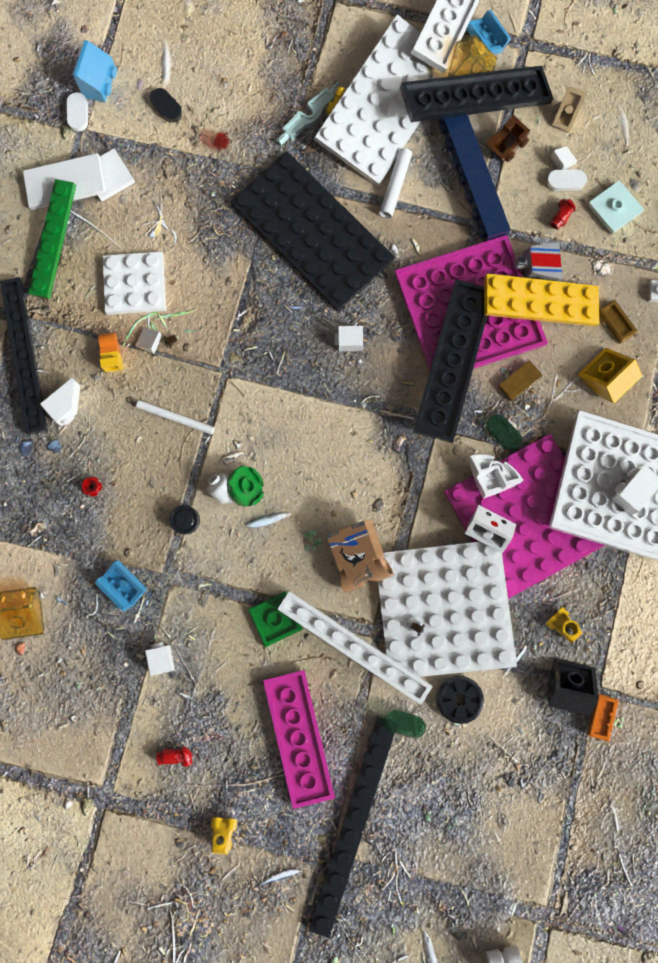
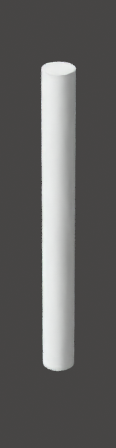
M140 400L136 405V408L211 435L215 427Z

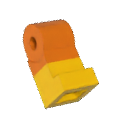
M116 333L99 334L101 368L105 373L123 370Z

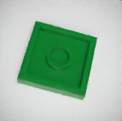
M286 591L248 609L264 647L303 630L299 623L278 610L287 595Z

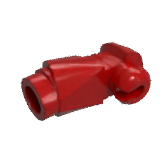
M561 199L559 201V210L550 221V225L554 229L558 230L560 227L565 226L572 212H576V206L571 199Z
M183 746L181 749L164 748V750L156 753L158 765L178 764L181 762L183 767H188L193 762V754L186 746Z

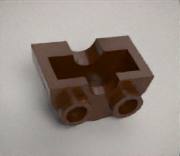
M513 115L504 124L502 129L486 142V145L500 159L509 163L516 155L515 152L518 148L522 149L527 145L530 140L528 135L531 130Z

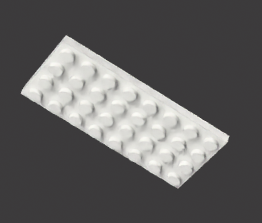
M398 15L314 138L317 143L376 186L380 184L397 158L399 149L405 146L420 123L410 122L399 88L401 83L450 77L459 63L456 59L452 58L446 72L443 74L412 55L411 51L421 32Z

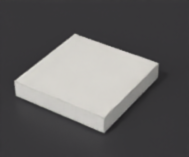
M115 149L100 156L106 193L99 194L98 197L101 201H104L132 185L135 181Z

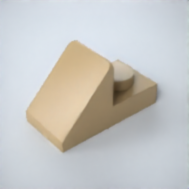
M569 85L552 125L570 132L587 92Z

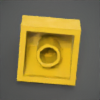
M608 348L602 350L578 373L579 377L599 397L615 403L642 377L635 359Z

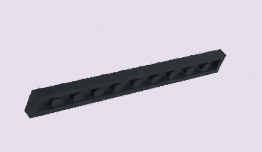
M377 716L309 926L310 932L330 938L398 723Z

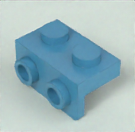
M487 10L481 19L470 21L466 28L485 57L500 54L511 40L492 10Z
M119 560L115 561L107 572L94 582L100 591L106 594L113 601L114 605L123 612L134 606L147 590Z

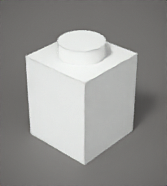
M339 326L338 333H334L335 345H339V352L363 351V326Z
M162 642L153 644L150 650H146L150 676L175 670L170 645L164 646Z

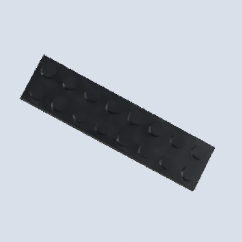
M542 65L402 82L399 87L411 123L551 104L554 100Z
M455 279L413 433L452 444L454 442L487 316L484 315V286Z

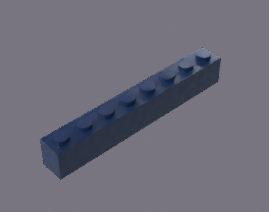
M468 115L439 119L440 132L446 138L445 145L447 151H450L452 154V165L454 169L457 168L459 173V184L465 189V200L467 204L470 203L472 208L471 216L473 221L477 222L480 239L486 242L505 235L508 236L511 229Z

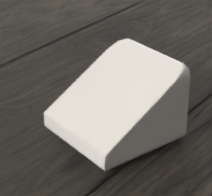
M567 146L554 150L550 156L559 170H566L578 162Z
M143 328L135 346L154 354L162 335L158 331Z

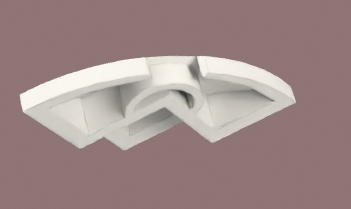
M478 454L469 457L471 470L482 498L498 494L523 482L521 475L507 462L502 464L498 461H493L495 459L494 456Z

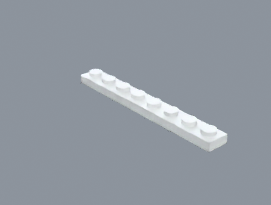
M291 591L288 592L280 604L279 611L420 705L432 689L433 685Z

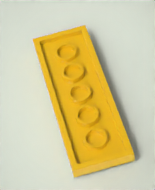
M486 274L484 276V315L595 327L599 325L598 286Z

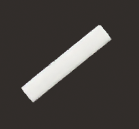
M399 149L379 212L384 218H392L412 156V152L409 149Z

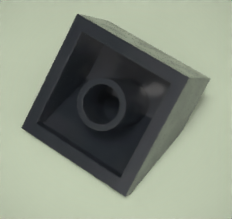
M554 658L547 689L548 706L590 716L599 700L596 668Z

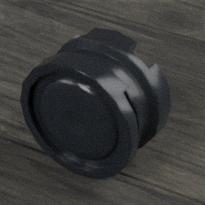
M178 506L170 514V525L177 533L184 535L192 534L199 528L200 515L198 511L190 506Z

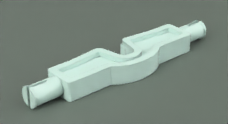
M336 82L331 89L325 88L311 99L307 104V108L312 114L306 115L298 111L283 127V133L276 139V142L282 146L288 139L294 140L304 129L316 125L321 119L322 113L327 109L329 102L334 101L337 87L342 86Z

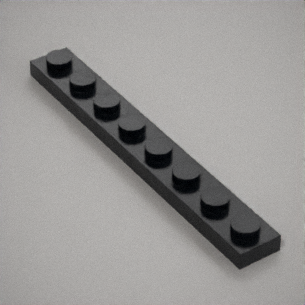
M20 277L2 280L0 285L25 433L33 435L47 432L45 410L41 406L43 398L23 282Z

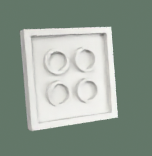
M162 252L103 256L106 315L166 311L164 259Z

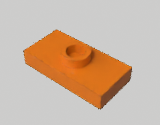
M598 694L599 700L592 711L587 736L609 742L619 700Z

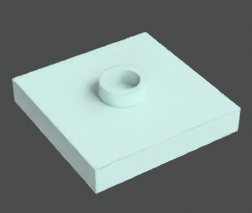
M620 180L588 203L589 208L611 234L618 231L644 211Z

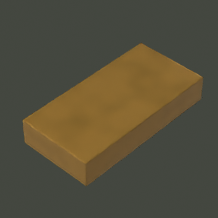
M616 300L599 309V316L620 344L638 332Z
M529 360L499 384L498 387L512 401L542 377V373Z

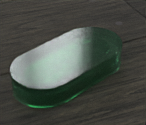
M493 415L488 419L486 423L487 431L505 449L514 450L520 446L522 442L521 434L505 417Z
M393 710L384 717V725L392 733L412 739L419 738L425 733V723L418 716Z

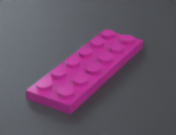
M305 670L263 680L293 809L335 799Z

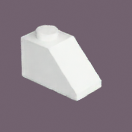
M71 378L41 403V406L60 426L70 423L74 419V415L77 414L80 385Z

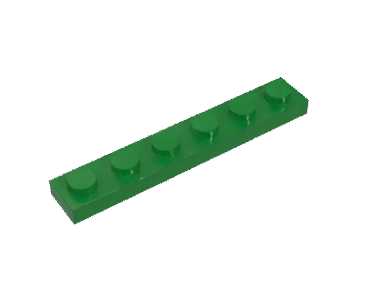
M58 179L54 181L28 294L31 296L45 299L51 298L77 186L74 182Z

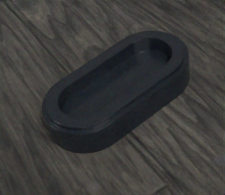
M154 89L150 94L153 107L166 121L171 123L179 121L182 117V109L178 102L165 89Z

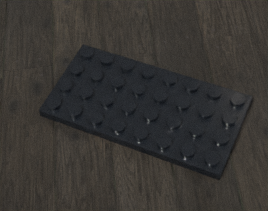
M285 151L230 201L231 206L338 312L395 260V256L288 151Z

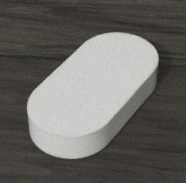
M78 92L72 93L67 98V122L70 128L76 132L83 131L88 125V102L85 96Z
M578 169L554 170L547 178V186L553 191H579L587 182L586 174Z

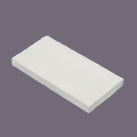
M98 153L23 171L28 205L31 210L49 206L55 179L74 182L77 185L73 201L106 193L101 160Z

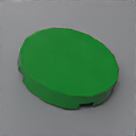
M240 466L232 470L227 482V489L231 499L242 507H251L261 501L264 495V491L262 492L264 483L260 474L254 468Z

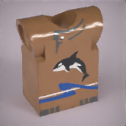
M372 519L361 521L326 535L338 570L341 572V586L345 593L361 588L368 580L378 582L394 576L390 564L384 558Z

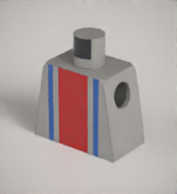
M560 243L530 246L523 252L522 257H515L514 268L523 269L524 278L559 282L563 279Z

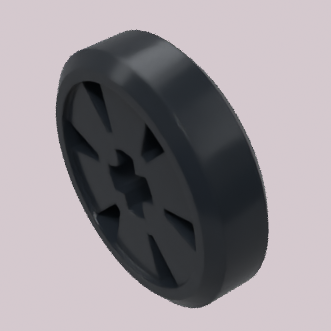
M452 676L446 679L438 688L436 703L440 713L447 720L457 724H465L479 716L484 705V696L481 688L474 680L465 676ZM457 694L459 696H461L462 694L465 696L463 698V705H461L460 703L458 705L455 704V702L457 701L455 696Z

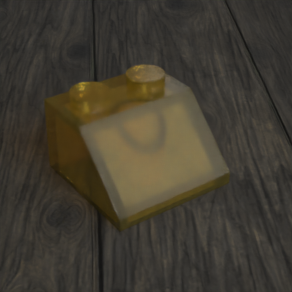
M475 35L459 40L455 44L448 77L492 72L495 70L497 57Z
M36 587L0 592V637L2 640L44 634L42 601Z

